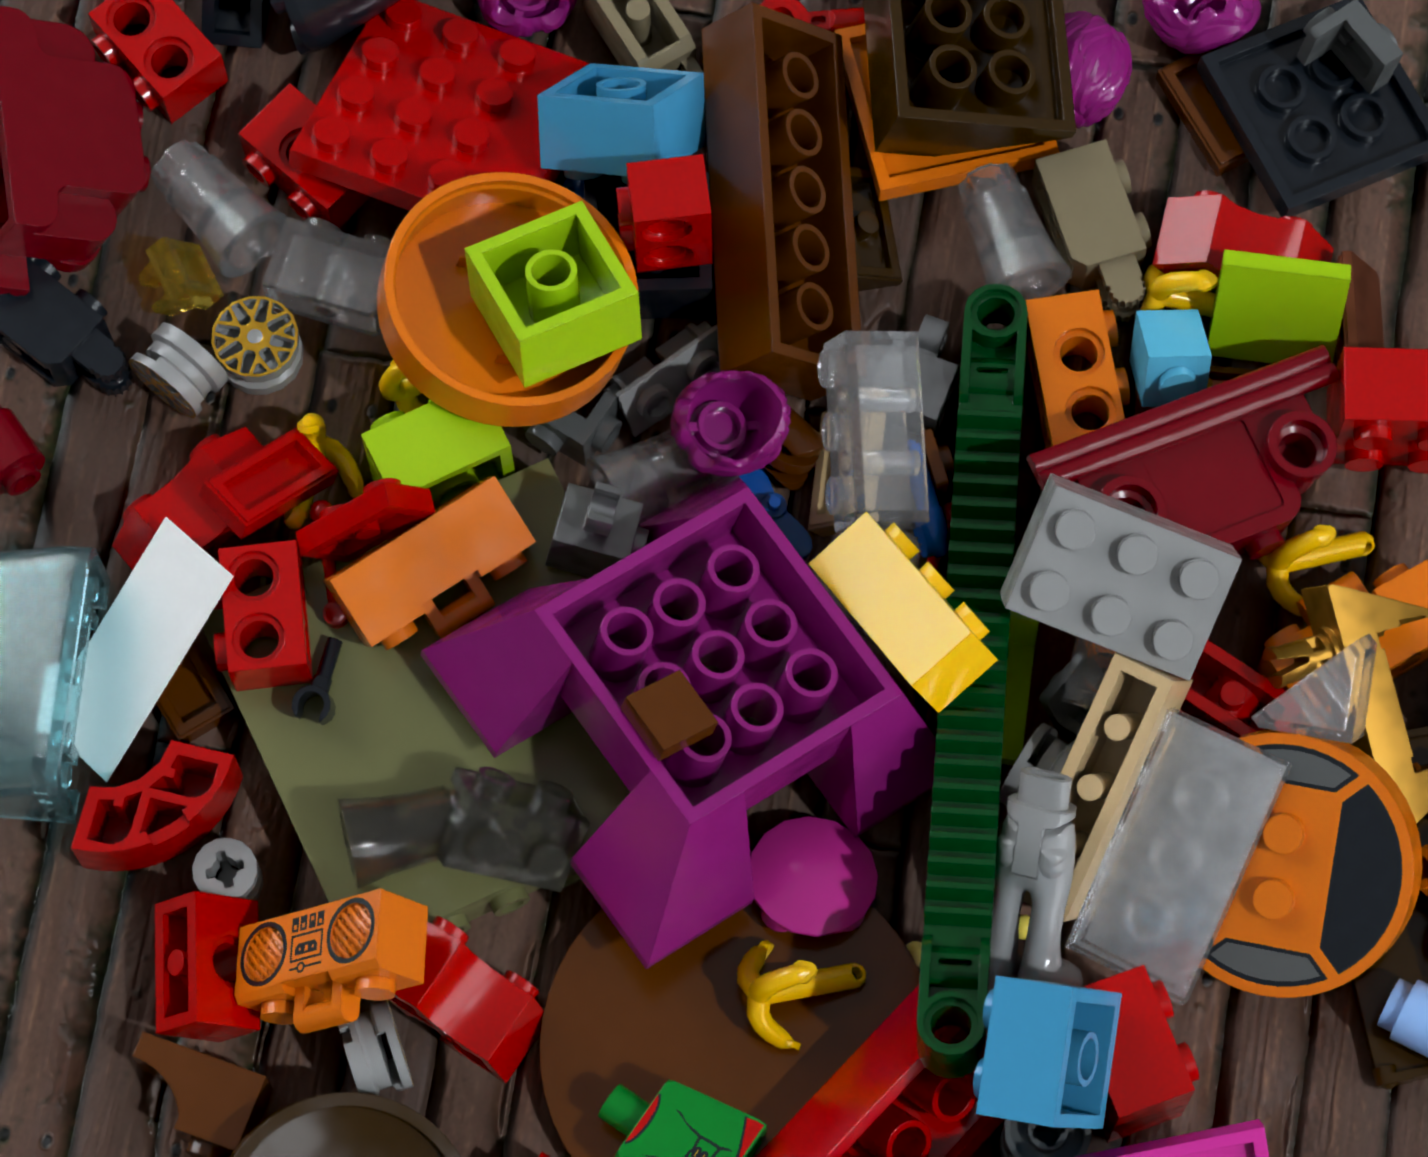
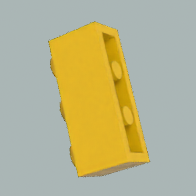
M866 511L808 564L907 682L939 713L998 661L981 641L990 630L964 602L954 610L946 598L955 590L929 561L920 569L914 564L911 559L920 550L895 522L884 530Z

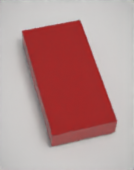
M296 427L204 481L199 496L242 540L331 486L339 470Z

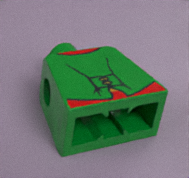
M670 1079L663 1085L651 1104L620 1083L609 1095L598 1114L600 1119L627 1137L618 1149L615 1157H754L767 1138V1124L758 1118Z

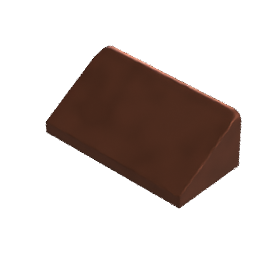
M1342 251L1336 262L1351 265V282L1336 344L1337 363L1343 347L1384 348L1380 279L1377 272L1353 251Z

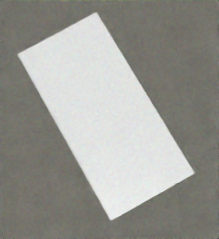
M167 517L164 518L42 718V721L106 782H108L234 577Z

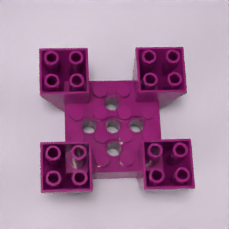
M739 476L721 477L638 525V527L649 530L646 545L588 579L528 588L421 651V657L494 758L573 712L631 792L572 857L570 864L645 969L653 966L753 902L754 888L746 811L752 806L807 773L856 838L931 791L933 787L936 737ZM666 614H670V615H676V614H677V615L680 616L683 620H675V619H672V618H670L669 616H667ZM758 635H768L773 641L765 640ZM704 665L715 666L722 673L712 672L708 670ZM681 670L714 715L718 724L713 734L658 761L620 708L626 696ZM742 717H752L755 720H757L761 726L749 724Z

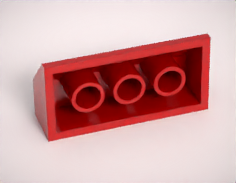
M918 985L756 1157H970L1005 1119L976 1114L978 1098L975 1097L973 1092L975 1070L961 1078L947 1079L934 1075L924 1067L918 1056L917 1049ZM950 1025L938 1029L934 1036L943 1043L956 1044L965 1040L968 1034L962 1028Z

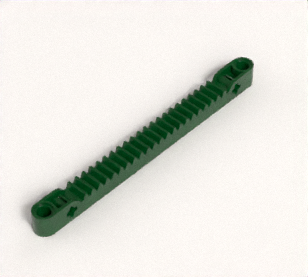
M999 283L984 285L976 289L968 297L964 308L947 582L955 591L946 598L954 610L964 602L990 630L981 641L998 661L941 712H937L924 928L917 1006L918 1056L927 1070L936 1076L947 1079L961 1078L973 1072L979 1060L983 1058L986 1041L983 1007L989 990L1011 610L1006 609L1003 604L1000 591L1014 560L1028 318L1026 301L1020 292L1011 286ZM998 323L1005 325L1006 327L1003 329L993 330L986 328L985 326L988 324ZM953 1025L965 1030L968 1036L959 1043L947 1044L935 1038L934 1033L944 1026Z

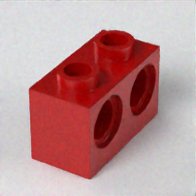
M105 0L88 13L96 35L90 42L97 55L104 63H111L125 70L134 83L138 102L148 112L157 107L171 124L229 81L221 53L173 0ZM143 24L148 26L138 35L128 36L123 34L127 28L133 25ZM172 66L186 68L180 75L173 78L160 76L165 69Z
M698 154L626 163L628 187L616 188L619 213L618 223L620 238L624 242L627 251H635L637 273L713 264L712 215L704 155Z
M289 540L218 548L219 564L234 576L213 609H223L225 632L214 633V651L218 672L228 671L236 691L312 683L313 669L304 569L297 541ZM266 576L273 580L271 587L261 595L248 596L241 593L244 583L252 577ZM272 637L279 641L275 651L267 657L253 658L246 654L250 643L257 638Z

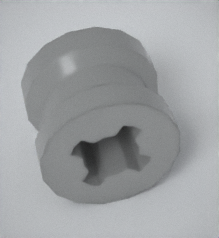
M233 838L215 839L205 844L196 854L192 871L193 880L200 892L255 901L259 898L263 887V874L252 850L242 841ZM220 868H222V871L218 874V877L216 879L214 876H216L217 871Z

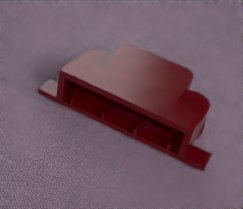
M0 6V294L10 293L13 296H24L30 291L26 257L46 259L57 270L63 272H78L85 269L98 255L101 245L115 230L117 217L139 192L146 190L150 180L151 166L148 157L144 156L142 146L143 108L139 102H136L135 87L129 74L117 65L95 61L93 45L88 37L79 29L68 24L31 19L23 11L7 6Z
M1320 345L1030 454L1026 459L1042 491L1050 473H1053L1231 544L1239 555L1247 553L1251 560L1258 559L1272 553L1276 548L1285 543L1281 534L1300 510V494L1307 491L1316 479L1324 475L1336 458L1337 440L1335 434L1325 420L1313 414L1304 394L1337 382L1339 373L1335 364L1331 362L1330 354L1326 347Z

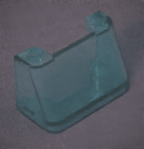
M57 546L0 552V818L76 824L80 792L78 789L69 788L72 781V765L78 766L79 752L74 742L90 631L97 630L99 618L94 609L106 610L110 587V578L95 548Z

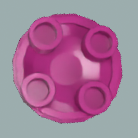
M811 816L785 820L764 833L751 853L754 901L761 908L763 922L774 931H789L813 937L853 931L861 925L867 910L875 899L878 873L872 853L858 836L855 838L848 828L836 821Z

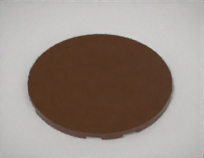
M753 900L745 908L648 969L644 968L609 917L601 909L582 929L564 956L550 987L542 1017L540 1070L544 1094L554 1127L570 1157H615L618 1149L627 1137L598 1117L609 1095L621 1083L651 1104L663 1085L670 1079L758 1118L767 1124V1138L754 1155L756 1157L919 985L920 971L897 932L872 906L867 910L861 925L855 930L813 937L789 931L777 932L767 927L761 918V908ZM764 940L773 943L774 948L766 958L759 972L760 976L767 972L792 965L798 960L812 962L817 966V969L856 962L862 965L866 971V981L859 988L770 1004L772 1018L789 1033L793 1040L802 1043L799 1050L794 1048L779 1049L767 1043L753 1030L747 1018V996L737 983V968L743 956L752 947L759 945Z

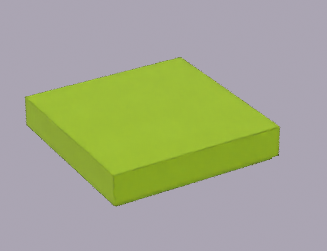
M1224 249L1207 337L1212 356L1275 363L1324 345L1330 354L1332 362L1351 282V265Z

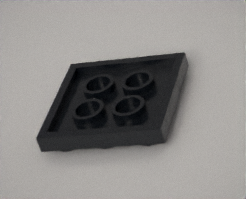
M1353 0L1339 1L1200 57L1196 66V70L1281 217L1295 216L1428 161V110L1400 62L1389 82L1369 95L1332 50H1329L1306 66L1296 57L1306 37L1303 29L1307 23L1325 8L1332 7L1335 11H1338ZM1358 0L1363 5V7L1369 12L1364 1Z

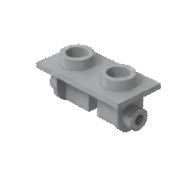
M706 321L697 326L689 323L685 326L684 330L655 349L658 358L662 361L661 363L654 366L646 357H643L620 374L612 376L610 379L611 385L603 390V394L609 391L618 397L619 409L622 410L634 437L668 416L673 410L676 398L687 385L704 374L720 371L717 324L711 327Z

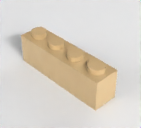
M1120 653L1114 654L1060 773L1072 778L1069 802L1077 807L1076 817L1070 821L1074 823L1076 833L1075 865L1063 922L1087 915L1175 711L1179 713L1193 682L1192 679L1188 681ZM1026 891L1023 901L1032 905L1031 895Z

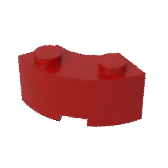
M1203 190L1196 192L1194 196L1168 197L1152 265L1164 274L1205 269L1215 274L1219 279L1224 249L1331 262L1334 248L1314 229L1309 221L1295 216L1276 218L1258 214L1238 206L1221 193Z
M246 426L222 437L218 434H212L203 439L190 453L189 463L169 483L153 495L145 494L139 497L127 507L122 515L124 523L112 547L133 570L164 518L167 517L219 563V559L216 556L218 548L236 534L199 496L204 481L259 450L263 445Z
M171 740L160 762L140 779L118 787L89 786L71 845V850L81 866L98 871L136 870L165 862L197 844L219 823L238 793L244 776L235 755Z
M436 916L432 923L427 921L424 984L395 991V997L389 999V1001L407 1016L415 1017L437 1030L441 1035L440 1041L507 1084L541 1033L544 1010L535 999L539 994V990L525 978L511 970H506L502 976L465 945L469 940V936L450 921Z

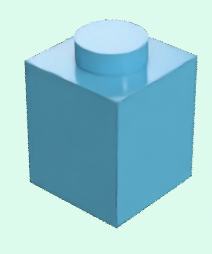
M1199 310L1136 311L1129 362L1141 406L1158 407L1206 389L1212 354Z

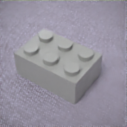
M1050 473L1003 583L1000 595L1006 609L1190 681L1242 562V558L1231 544Z

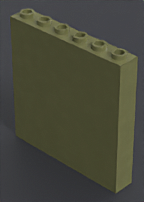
M548 458L498 480L536 542L522 551L527 561L514 571L494 581L489 572L479 577L495 602V606L483 614L528 588L589 578L545 565L565 491ZM363 554L357 556L356 558L348 562L335 561L336 571L348 565L349 563L359 558ZM322 560L303 568L313 677L317 673L327 638L332 637L343 642L329 690V695L333 698L336 706L333 719L325 725L319 723L320 713L324 708V701L322 697L317 696L306 701L304 713L300 720L294 715L292 699L295 693L300 688L311 685V683L236 691L228 671H223L222 673L328 903L381 888L428 906V922L432 923L436 916H440L466 933L471 928L470 921L493 911L495 916L512 913L530 901L528 894L551 883L555 889H560L581 880L570 864L572 857L631 792L573 712L494 758L421 657L422 649L440 640L423 615L414 620L419 630L395 647L385 650L381 642L373 647L364 646L349 621L344 627L339 629H333L325 623L323 609L328 600L326 586L323 582L325 578ZM461 580L432 600L438 610H441L469 592V590ZM272 583L245 595H261L271 587ZM223 609L213 610L202 627L214 656V633L225 632ZM272 637L257 638L250 643L246 654L253 658L267 657L275 651L279 641Z

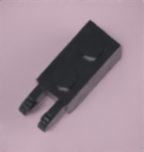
M26 257L30 284L29 293L24 296H13L10 293L0 294V345L53 387L70 386L81 376L95 388H100L102 393L106 392L108 396L115 395L116 397L117 394L123 395L125 390L129 391L128 387L132 385V371L130 366H127L128 363L124 351H121L120 346L116 347L104 319L108 314L106 309L87 291L79 289L74 294L58 282L62 278L60 273L46 259Z

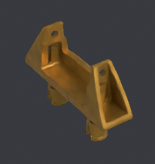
M1335 584L1301 589L1313 636L1280 646L1265 648L1263 651V661L1294 659L1292 665L1267 678L1274 688L1279 689L1287 684L1324 674L1341 739L1362 750L1386 770L1405 796L1417 824L1428 812V764L1420 766L1418 762L1412 763L1411 757H1413L1411 745L1384 648L1381 649L1379 637L1383 636L1386 630L1428 618V609Z

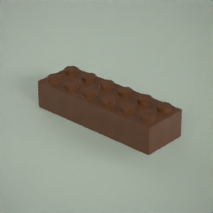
M751 2L701 29L720 371H751L756 374H762L783 389L785 394L813 401L864 379L842 35Z

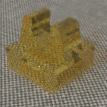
M162 237L145 250L150 261L140 273L139 281L142 286L158 288L162 285L165 291L164 296L152 305L155 313L175 316L193 308L207 310L224 297L199 244Z

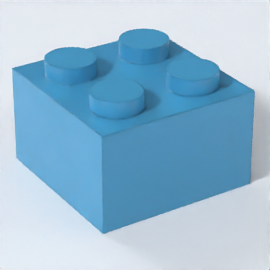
M590 63L537 95L541 168L564 170V176L569 179L588 180L606 174L621 176V181L628 184L626 163L690 156L706 145L704 73Z
M996 975L994 989H991L987 994L983 1007V1023L988 1030L984 1057L977 1063L973 1076V1092L975 1097L978 1098L976 1114L1054 1128L1103 1129L1122 993Z

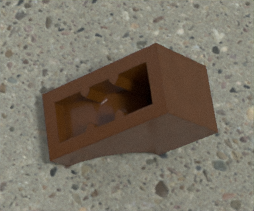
M143 1031L132 1055L142 1070L158 1077L171 1088L176 1099L179 1115L174 1130L182 1141L188 1143L185 1152L193 1157H230L241 1140L261 1122L274 1090L267 1077L262 1074Z

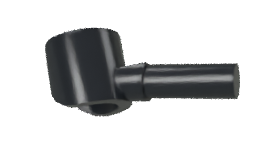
M332 637L327 638L317 673L314 675L311 685L302 687L295 693L292 699V710L299 720L304 713L306 701L314 696L322 697L324 701V708L320 713L319 723L325 725L333 719L336 706L333 698L329 695V690L343 644L341 640Z

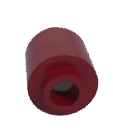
M0 405V495L8 493L10 496H17L31 489L40 480V470L45 463V456L14 412L9 408H2Z

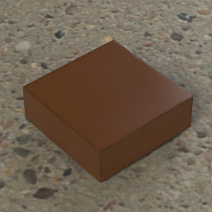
M681 670L626 696L620 708L658 761L713 734L718 724L714 715Z

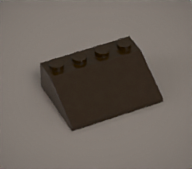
M863 0L875 152L935 157L1068 139L1075 135L1076 124L1063 0Z

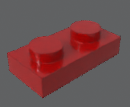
M396 478L380 479L367 484L363 488V494L345 504H337L323 509L319 513L318 520L295 532L300 556L348 562L434 514L435 508L430 489L402 485L401 481Z

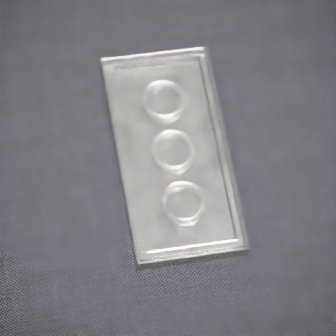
M1175 707L1167 709L1065 947L1117 973L1145 965L1151 982L1160 979L1168 992L1170 1000L1180 1005L1187 1003L1293 764Z

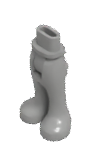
M1024 767L1020 771L1018 793L1008 796V814L1003 822L1001 834L997 838L988 992L994 989L996 975L1083 987L1081 970L1075 964L1061 958L1060 950L1061 931L1073 879L1076 849L1075 825L1070 821L1076 817L1077 807L1069 802L1072 778L1067 775L1035 767ZM1028 891L1032 898V908L1021 960L1017 951L1019 921L1024 894Z

